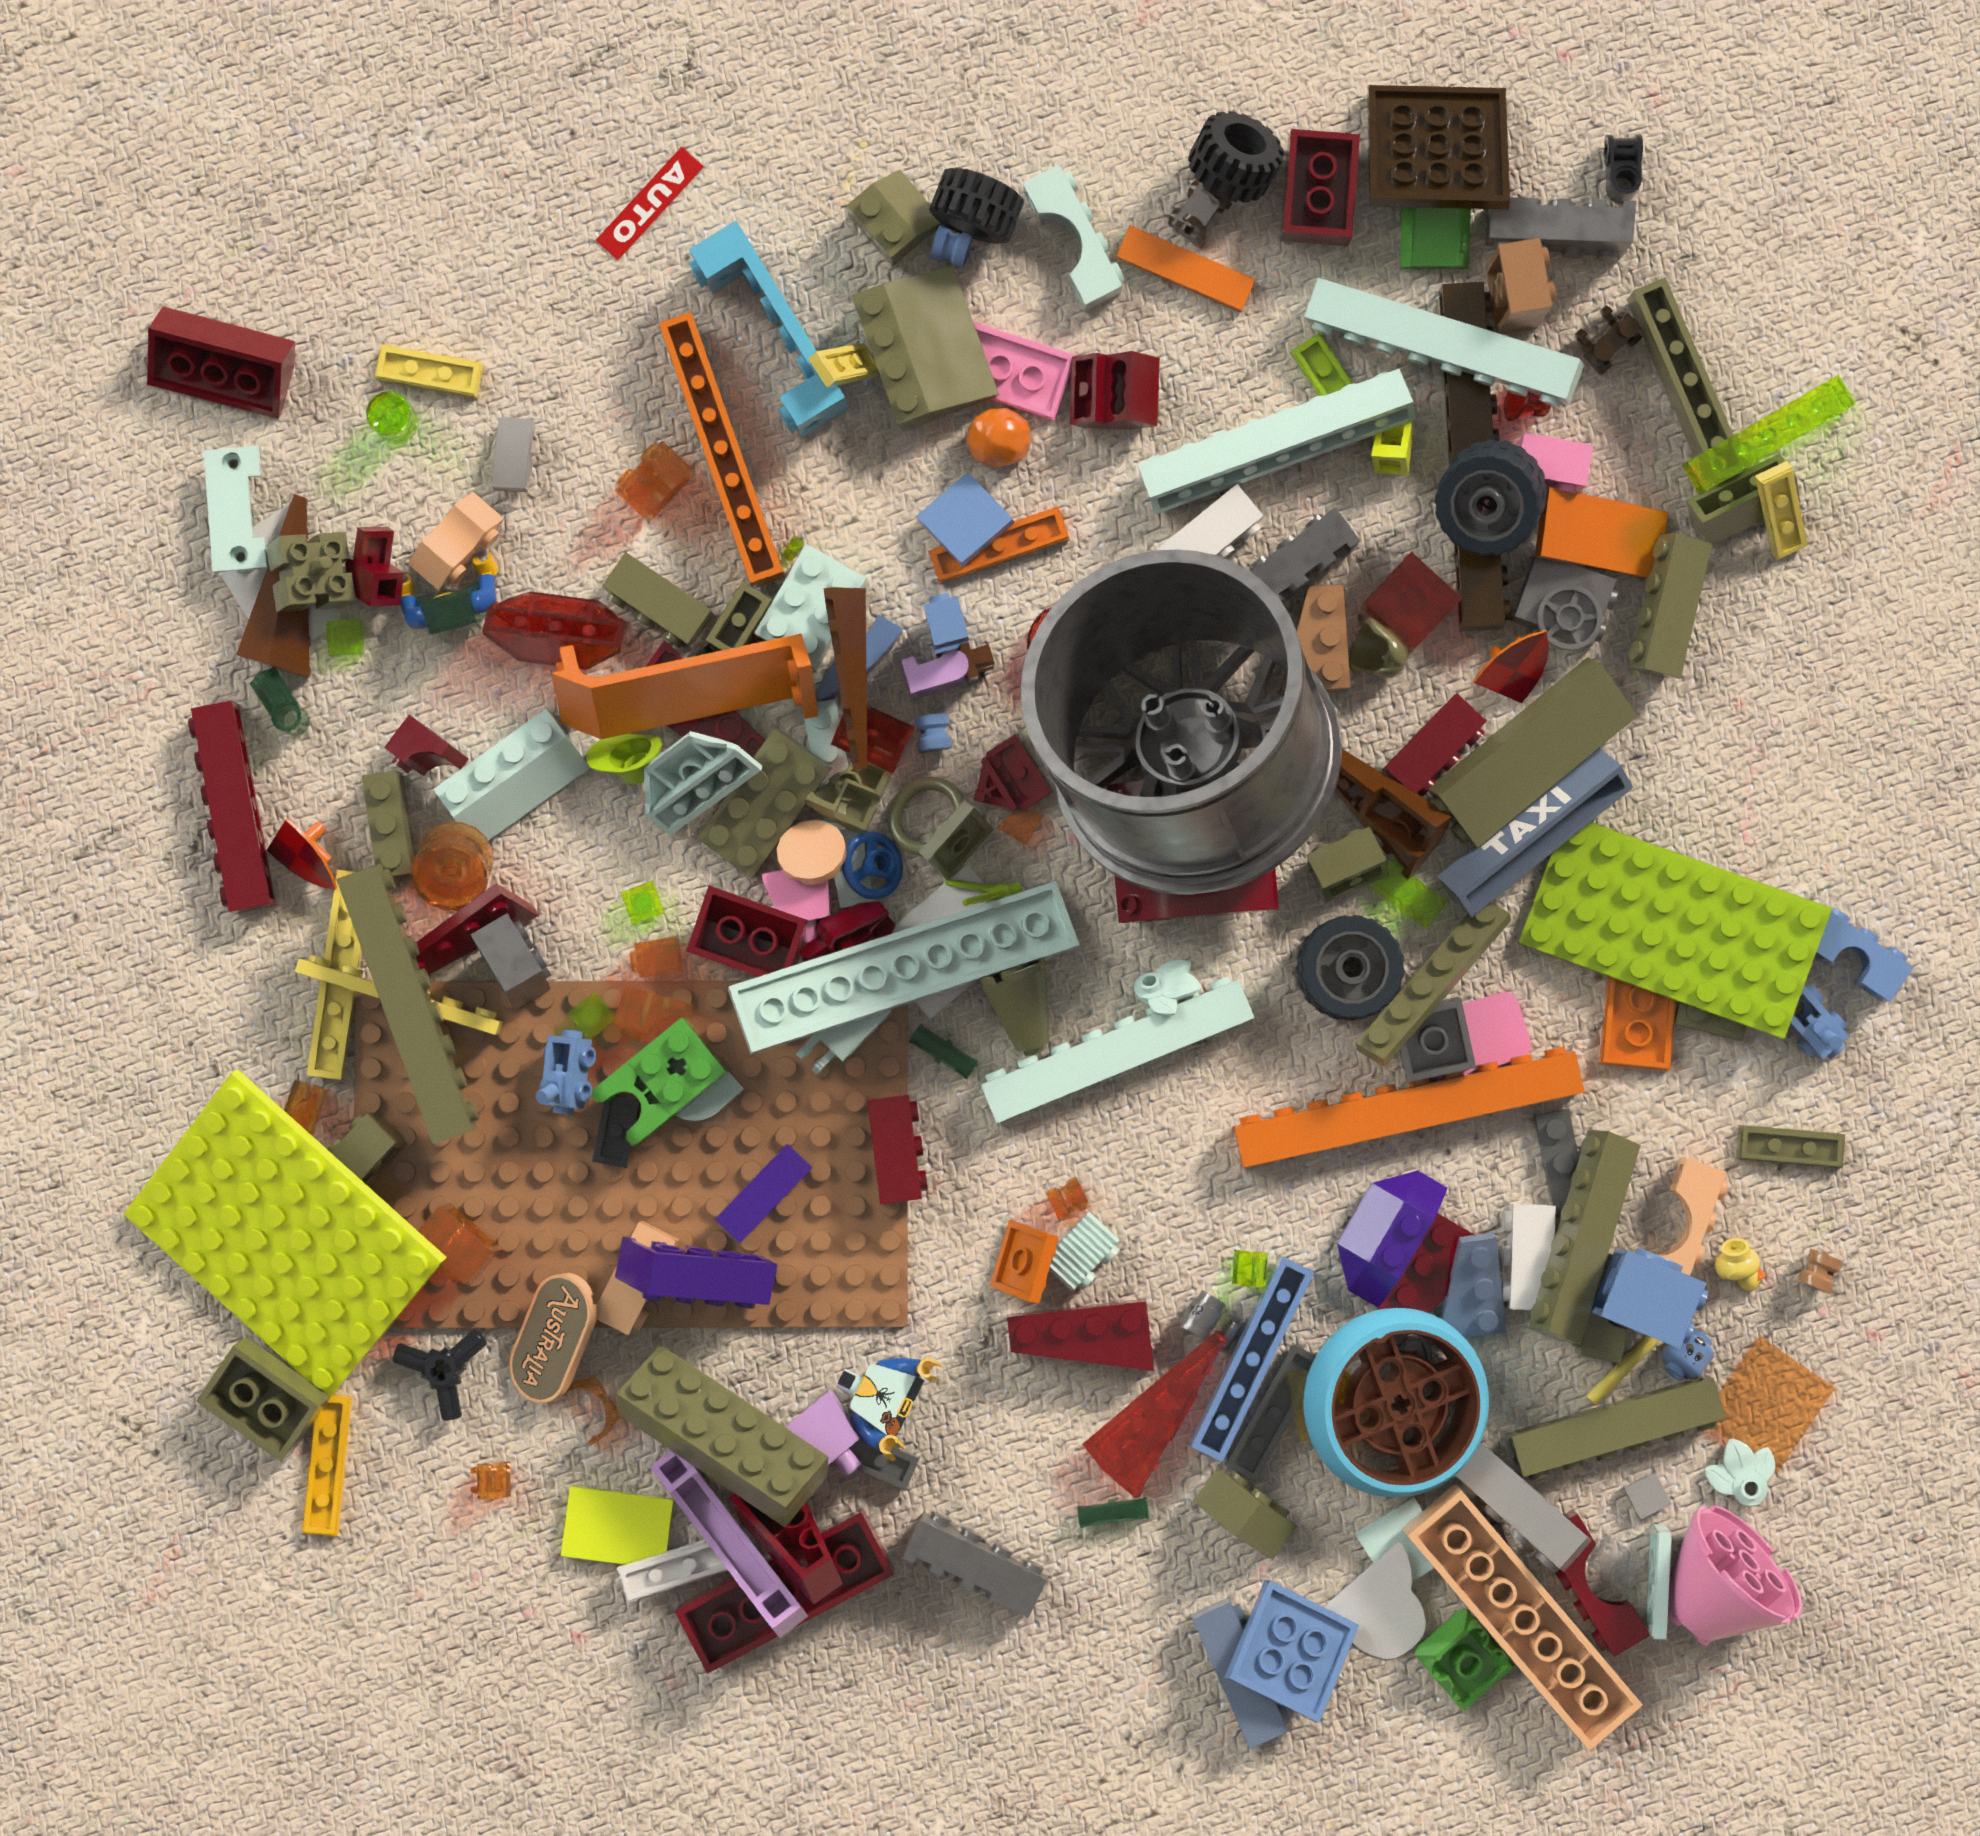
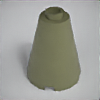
M1040 958L1036 962L1027 965L1022 964L1013 969L1000 971L997 975L991 977L985 976L978 980L1015 1050L1023 1051L1025 1056L1035 1055L1044 1051V1045L1049 1043L1045 958Z

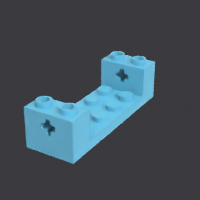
M734 221L690 248L689 251L693 260L689 261L688 264L701 288L708 285L713 294L744 275V279L754 295L761 293L763 298L759 300L772 325L776 322L780 324L781 327L778 328L780 338L789 353L791 354L794 351L798 353L799 356L796 360L806 381L779 396L782 407L778 410L790 433L797 430L800 437L803 438L848 410L846 399L839 386L827 388L808 360L810 356L817 352L738 222Z

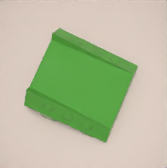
M1402 207L1400 212V268L1468 269L1471 209Z
M1467 1609L1454 1610V1614L1423 1642L1417 1643L1414 1654L1461 1710L1469 1708L1514 1668V1663Z

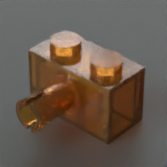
M663 441L657 446L654 443L651 444L640 457L642 462L634 471L631 469L626 470L616 482L619 486L615 490L617 495L648 524L695 475L693 469Z

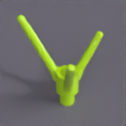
M953 879L945 881L947 886L982 891L984 893L964 899L962 901L964 906L985 901L989 903L1022 892V887L1018 881L1008 885L1005 882L995 885Z

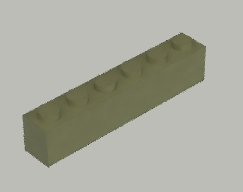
M1666 277L1634 290L1626 300L1634 318L1642 328L1640 329L1641 335L1707 488L1745 471L1747 465Z
M1587 1131L1581 1145V1154L1576 1170L1571 1178L1568 1197L1561 1211L1558 1230L1551 1243L1548 1263L1541 1276L1538 1296L1531 1309L1528 1329L1559 1342L1581 1345L1641 1145L1610 1131Z
M1705 1375L1696 1380L1684 1381L1518 1429L1507 1434L1519 1473L1523 1477L1529 1476L1530 1480H1536L1549 1476V1470L1562 1466L1563 1470H1571L1583 1466L1584 1459L1596 1456L1597 1461L1617 1456L1616 1450L1630 1447V1451L1651 1446L1650 1440L1663 1437L1664 1441H1671L1684 1436V1430L1697 1427V1431L1713 1429L1718 1426L1717 1421L1726 1419L1715 1380L1713 1377Z

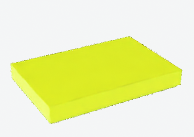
M571 1485L561 1556L628 1564L668 1551L674 1499Z

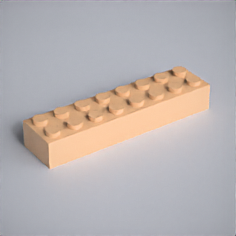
M1456 1484L1451 1486L1402 1528L1410 1540L1589 1751L1643 1706Z

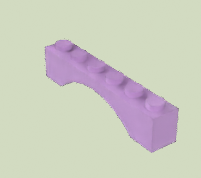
M669 1451L650 1466L651 1470L779 1638L783 1637L808 1617L692 1464L673 1451Z

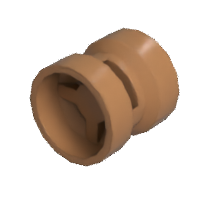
M1810 1249L1807 1256L1809 1265L1800 1272L1797 1281L1831 1294L1834 1287L1833 1275L1840 1272L1844 1262L1820 1251Z

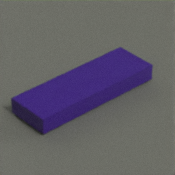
M786 1144L715 1220L735 1240L741 1243L813 1167L789 1144Z

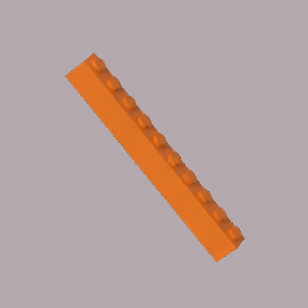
M1565 1046L1544 1050L1545 1057L1532 1060L1531 1054L1510 1058L1512 1065L1498 1067L1497 1061L1476 1066L1478 1071L1476 1073L1464 1075L1463 1071L1443 1075L1444 1080L1430 1082L1429 1078L1409 1082L1410 1087L1396 1090L1395 1084L1375 1088L1376 1095L1362 1097L1361 1091L1341 1095L1342 1102L1328 1105L1327 1099L1307 1103L1308 1110L1294 1112L1293 1106L1273 1110L1274 1117L1263 1120L1260 1119V1114L1239 1118L1240 1125L1233 1126L1241 1166H1254L1584 1093L1576 1052H1566Z

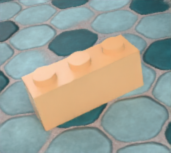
M640 1221L637 1224L631 1238H635L637 1242L647 1247L651 1246V1241L666 1242L667 1245L676 1246L679 1239L644 1221ZM615 1268L597 1303V1320L626 1335H630L634 1329L640 1331L649 1314L648 1311L644 1310L648 1300L642 1298V1292L616 1279Z

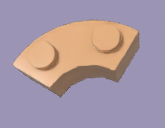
M472 492L454 504L442 522L420 542L408 564L438 591L449 582L455 585L466 574L467 569L465 567L473 560L474 556L483 547L486 549L491 547L498 539L500 533L496 530L504 518Z

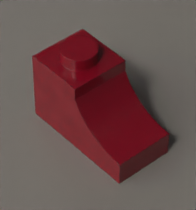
M411 715L406 717L384 747L395 756L391 762L408 774L414 769L422 776H425L429 770L442 765L455 766L461 770L469 759Z

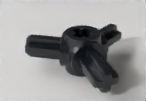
M473 1329L452 1348L445 1346L441 1351L432 1348L428 1353L400 1343L394 1351L392 1361L404 1367L422 1372L421 1378L428 1380L430 1388L437 1391L441 1418L444 1421L455 1420L462 1416L457 1384L462 1383L460 1375L467 1369L465 1363L487 1345V1340L477 1329ZM441 1360L445 1361L443 1365L449 1364L451 1371L445 1374V1378L441 1377L442 1372L439 1374L436 1372V1366L441 1364Z

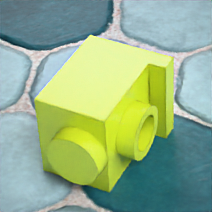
M1412 422L1375 434L1371 454L1374 473L1409 476V464L1414 440Z

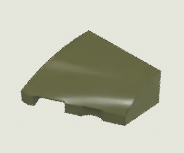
M867 757V770L853 772L852 762H850L846 770L834 774L829 778L828 783L815 793L810 792L806 797L805 803L841 826L858 834L865 835L890 782L893 767Z

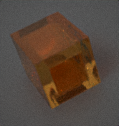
M677 937L634 943L635 951L630 952L632 971L638 972L639 978L684 972Z

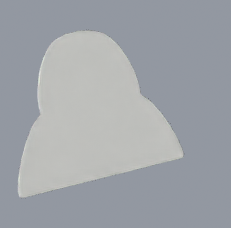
M1397 1542L1324 1606V1608L1358 1624L1359 1627L1353 1643L1363 1652L1382 1659L1397 1658L1408 1652L1420 1641L1426 1628V1619L1422 1605L1417 1596L1411 1591V1566L1401 1542Z

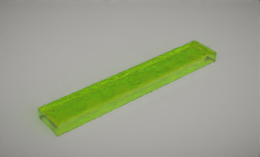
M1837 375L1682 464V467L1697 493L1701 495L1856 405L1840 375Z

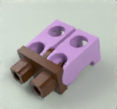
M969 642L958 645V650H948L939 659L917 665L915 656L901 660V669L911 701L963 684L965 680L967 685L978 683L979 674L994 670L995 665L989 644L971 649Z

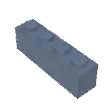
M1228 1597L1192 1613V1620L1249 1749L1287 1733L1288 1730L1284 1722L1289 1721L1290 1717L1286 1708L1224 1678L1242 1636V1625L1247 1623L1240 1604L1232 1606Z

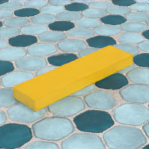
M332 1395L313 1423L302 1533L326 1536L339 1535L352 1396Z

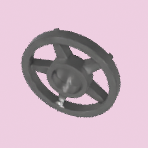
M1576 585L1559 586L1545 595L1538 606L1536 620L1539 632L1546 630L1543 623L1544 607L1546 606L1555 614L1556 624L1547 632L1548 643L1558 649L1577 650L1583 648L1596 638L1601 629L1603 620L1601 606L1596 597L1583 587ZM1573 591L1570 602L1561 607L1548 601L1557 593ZM1579 593L1592 603L1596 615L1584 614L1583 610L1577 605ZM1596 620L1592 634L1581 642L1578 628L1585 621ZM1559 630L1569 632L1575 644L1558 642L1550 635Z

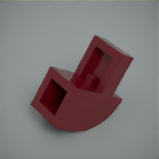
M357 527L354 555L349 556L350 559L345 561L346 573L352 572L355 597L370 607L400 605L404 572L390 564L394 530L389 527Z

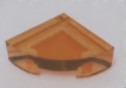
M1035 811L1016 812L1002 820L997 829L1027 846L1044 815Z

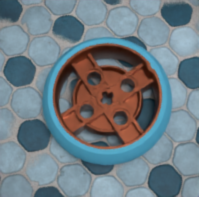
M1380 1309L1360 1315L1340 1327L1317 1353L1305 1384L1303 1399L1304 1418L1313 1447L1325 1465L1339 1479L1357 1490L1368 1494L1396 1498L1409 1497L1428 1492L1444 1484L1469 1462L1482 1440L1487 1424L1489 1411L1488 1385L1484 1369L1474 1349L1450 1324L1435 1315L1415 1309ZM1413 1334L1433 1342L1447 1359L1432 1365L1418 1354L1398 1350L1393 1335ZM1359 1355L1361 1365L1355 1370L1348 1382L1345 1403L1335 1406L1341 1379L1351 1362ZM1389 1362L1390 1371L1388 1375L1380 1378L1379 1371L1381 1366ZM1432 1381V1392L1427 1397H1424L1422 1393L1423 1387L1426 1383ZM1398 1396L1401 1400L1396 1402L1398 1407L1394 1409L1391 1407V1404L1395 1403L1394 1397ZM1456 1399L1450 1426L1439 1444L1433 1448L1431 1441L1438 1435L1445 1422L1448 1402ZM1369 1408L1370 1418L1365 1423L1360 1424L1359 1417L1361 1412ZM1412 1427V1438L1408 1442H1403V1433L1406 1429ZM1360 1440L1377 1452L1394 1455L1399 1469L1377 1470L1369 1468L1355 1460L1345 1449V1446Z

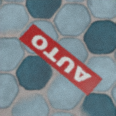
M681 146L600 234L596 241L614 258L619 260L704 166Z

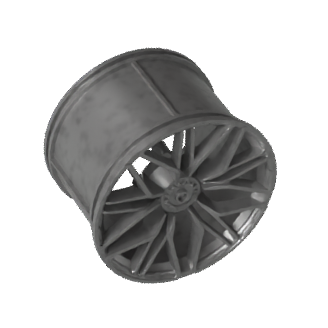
M1180 549L1150 551L1122 558L1094 571L1067 591L1050 609L1031 641L1021 679V707L1029 737L1055 781L1063 815L1074 836L1084 850L1112 874L1126 882L1161 893L1192 895L1227 890L1253 881L1286 861L1306 842L1323 819L1332 801L1341 766L1342 743L1337 715L1321 680L1307 664L1296 629L1283 603L1271 588L1246 568L1213 554ZM1197 641H1220L1240 645L1203 682ZM1190 642L1195 685L1183 689L1181 643ZM1174 645V688L1142 670L1132 662L1148 653ZM1254 651L1264 655L1263 662L1245 702L1226 701L1216 694ZM1275 664H1278L1288 673L1284 698L1260 705ZM1121 670L1157 693L1149 694L1143 698L1141 708L1144 713L1137 719L1134 718L1110 682ZM1104 688L1128 727L1081 726L1090 705ZM1279 713L1276 720L1260 726L1252 723ZM1077 737L1129 740L1125 747L1080 742L1077 741ZM1256 748L1241 764L1237 762L1241 749ZM1075 752L1116 758L1088 781L1075 773ZM1142 765L1146 772L1143 787L1137 796L1123 795L1103 789L1136 766Z

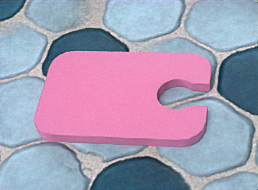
M1500 992L1463 1004L1476 1066L1497 1061L1499 1066L1511 1062L1510 1058L1526 1055L1530 1052V1038L1518 1001L1514 995L1508 992ZM1477 1067L1463 1070L1464 1075L1478 1072ZM1443 1075L1434 1077L1438 1081L1444 1080Z

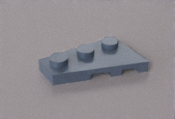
M1494 1232L1459 1237L1450 1273L1451 1281L1447 1297L1444 1298L1442 1306L1443 1314L1441 1319L1454 1327L1464 1338L1505 1333L1506 1325L1496 1236Z

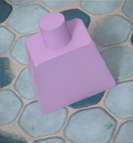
M832 1388L785 1426V1428L828 1456V1465L833 1461L845 1477L862 1464L849 1449L860 1437Z

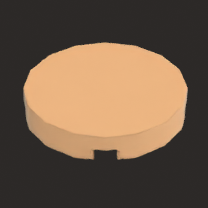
M820 820L803 821L790 827L780 838L777 847L778 862L786 877L791 880L801 881V884L805 885L824 883L835 877L840 871L843 861L845 862L847 854L844 837L838 828L826 821Z

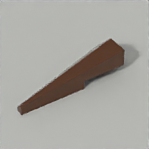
M296 494L293 495L279 536L306 534V539H309L307 498ZM268 565L236 655L310 678V607L303 611L276 613L272 585L280 581L279 571L270 572Z
M823 588L853 772L867 770L866 588Z
M1342 749L1341 766L1335 792L1364 828H1372L1384 843L1381 849L1386 855H1394L1404 868L1401 872L1402 875L1409 880L1443 839L1452 815L1439 810L1431 802Z

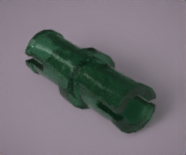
M921 1023L908 1041L934 1057L933 1061L938 1065L940 1063L945 1064L963 1076L964 1079L970 1076L978 1063V1060L973 1059L953 1046L954 1042L949 1038L944 1040Z
M1147 1497L1116 1501L1115 1498L1108 1499V1503L1077 1506L1080 1528L1111 1524L1112 1527L1119 1526V1522L1150 1519Z

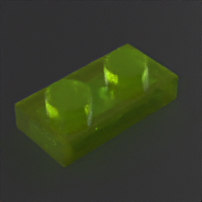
M1391 860L1388 863L1389 875L1376 880L1370 889L1426 930L1447 901L1414 876L1409 880L1406 879L1401 873L1403 868Z

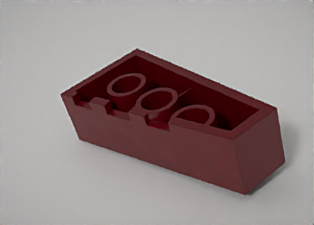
M1145 1299L1007 1314L1010 1349L1013 1353L1154 1371Z

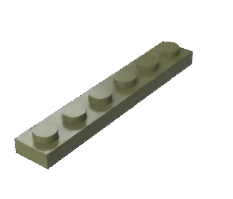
M1490 902L1472 918L1467 914L1396 995L1393 1001L1389 1003L1356 1041L1357 1051L1385 1067L1511 922L1510 913Z

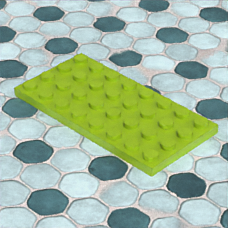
M1590 822L1551 853L1518 944L1784 1040L1832 908Z

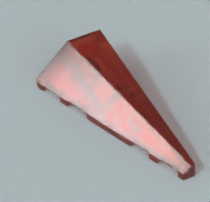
M1215 1331L1082 1444L1100 1468L1134 1498H1139L1142 1495L1146 1481L1150 1474L1158 1467L1160 1463L1158 1460L1168 1442L1173 1440L1198 1396L1197 1391L1205 1377L1211 1373L1214 1367L1212 1364L1221 1348L1229 1341L1222 1331Z

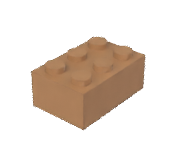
M1540 238L1499 244L1485 267L1496 333L1507 334L1538 328L1552 308V303L1556 302L1553 281L1548 282L1546 268H1550L1549 252L1547 247L1542 248Z

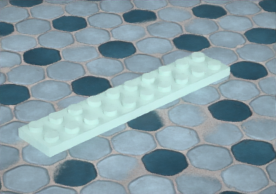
M1054 881L729 986L728 992L749 1052L753 1055L978 981L985 976L997 975L1003 970L1013 969L1022 964L1027 965L1043 957L1046 959L1076 949L1080 944L1057 882Z

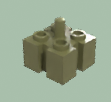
M346 532L319 533L308 541L306 534L278 536L266 544L270 572L279 571L280 581L272 585L276 613L303 611L315 604L316 610L343 608L356 600L352 572L343 573L342 563L350 559Z

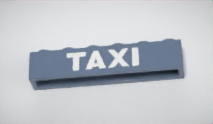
M1598 748L1481 846L1471 848L1441 872L1437 878L1449 897L1472 918L1634 787L1622 766L1601 748Z

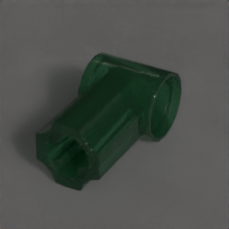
M272 667L254 677L249 684L271 716L273 725L278 730L291 736L303 734L310 725V716L301 707L278 670ZM295 710L297 713L296 722L286 727L284 723L285 715L289 711Z

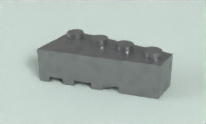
M1510 197L1508 210L1488 209L1485 246H1493L1495 251L1499 244L1540 238L1542 248L1547 247L1550 252H1561L1562 257L1578 259L1582 258L1583 255H1594L1598 261L1613 262L1617 258H1622L1633 243L1637 201H1624L1623 207H1610L1607 205V200H1592V203L1575 206L1576 203L1571 201V199L1550 200L1548 205H1541L1539 198Z
M932 1511L930 1515L922 1513L904 1549L902 1559L914 1564L916 1558L923 1560L922 1564L928 1568L929 1572L940 1577H947L950 1573L955 1576L953 1580L961 1587L976 1593L981 1589L986 1592L985 1597L1029 1618L1047 1582V1575L1042 1573L1044 1568L1029 1559H1025L1024 1563L1012 1558L1013 1552L998 1543H994L993 1547L981 1542L982 1536L969 1528L963 1527L962 1531H959L949 1525L951 1521L949 1518L938 1512Z

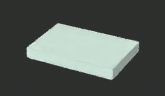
M1652 1523L1650 1525L1646 1628L1654 1639L1667 1640L1671 1532L1665 1524Z

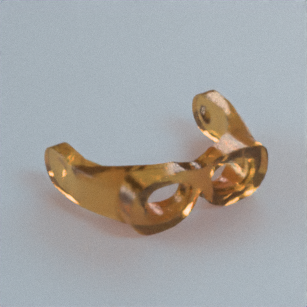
M594 1375L588 1379L571 1383L567 1392L576 1388L589 1390L597 1395L604 1404L606 1423L601 1433L592 1436L588 1441L590 1446L606 1436L616 1422L622 1418L617 1414L616 1405L607 1397L604 1387Z

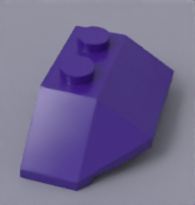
M1418 1170L1370 1184L1336 1243L1347 1289L1376 1307L1380 1306L1400 1280L1435 1220L1448 1189L1446 1186Z

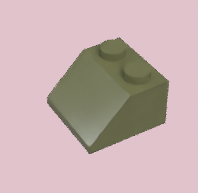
M901 170L872 183L846 205L848 216L892 267L937 230L940 225H943L930 213V204Z

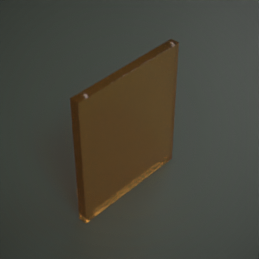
M1759 1336L1719 1394L1726 1419L1717 1421L1718 1426L1713 1428V1430L1728 1440L1733 1438L1745 1443L1753 1453L1768 1447L1775 1460L1774 1472L1778 1473L1835 1388L1830 1382L1824 1381L1769 1343L1766 1338Z

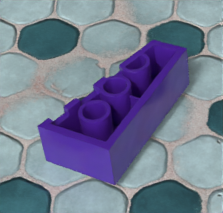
M622 1237L615 1278L642 1292V1298L651 1301H663L665 1296L673 1297L674 1301L685 1304H694L695 1299H703L704 1303L714 1306H725V1301L735 1302L734 1305L738 1307L754 1309L756 1304H770L777 1264L760 1255L717 1250L716 1256H713V1251L700 1247L686 1245L685 1252H683L682 1248L667 1245L666 1242L651 1241V1246L647 1247L637 1242L635 1238Z

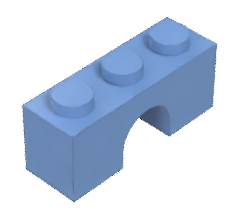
M949 593L930 597V603L924 605L936 658L941 657L948 650H958V645L969 641L958 596L950 597Z
M1832 908L1815 958L1824 964L1833 963L1843 949L1850 948L1854 950L1862 961V970L1854 984L1882 1003L1891 1002L1914 968L1906 963L1908 957L1893 947L1887 950L1877 943L1878 936L1863 927L1860 930L1856 929L1848 923L1850 918L1836 908Z

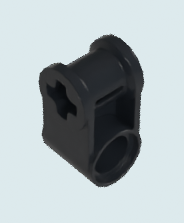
M1636 134L1634 138H1613L1612 135H1606L1603 152L1606 193L1613 202L1623 204L1624 201L1633 199L1642 183L1643 139L1641 134ZM1616 179H1627L1631 183L1632 188L1628 190L1620 188L1616 183Z

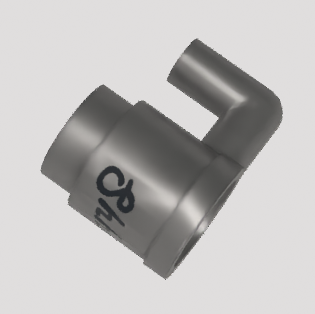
M1204 1290L1200 1292L1197 1298H1193L1182 1318L1177 1322L1221 1351H1225L1231 1346L1242 1328L1230 1320L1222 1334L1213 1330L1222 1316L1221 1311L1226 1304Z

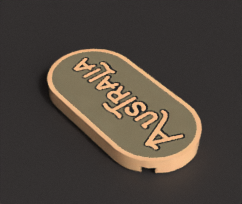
M562 1273L552 1275L540 1283L512 1349L509 1362L512 1381L517 1390L532 1402H550L567 1392L595 1326L597 1305L593 1304L591 1297L594 1294L587 1282L575 1274Z

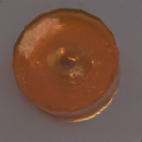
M445 822L434 826L423 836L411 869L412 884L418 896L430 906L443 911H459L485 891L494 864L493 848L483 833L476 827L468 824Z

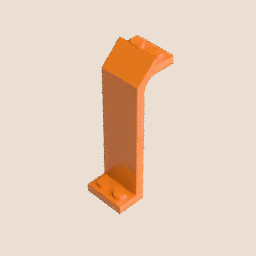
M802 634L600 677L587 676L579 670L574 647L569 645L559 648L562 662H557V672L551 673L561 723L599 739L793 698L795 707L801 706L805 719L819 716L812 667Z

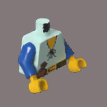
M906 1357L883 1359L877 1364H870L864 1377L844 1369L836 1388L854 1396L848 1411L851 1413L850 1422L861 1440L881 1451L890 1461L896 1460L890 1453L894 1446H900L902 1449L905 1448L897 1437L924 1384V1380L919 1377H923L932 1383L938 1381L937 1377L930 1375V1370L934 1366L942 1367V1364L932 1358H924L922 1360Z

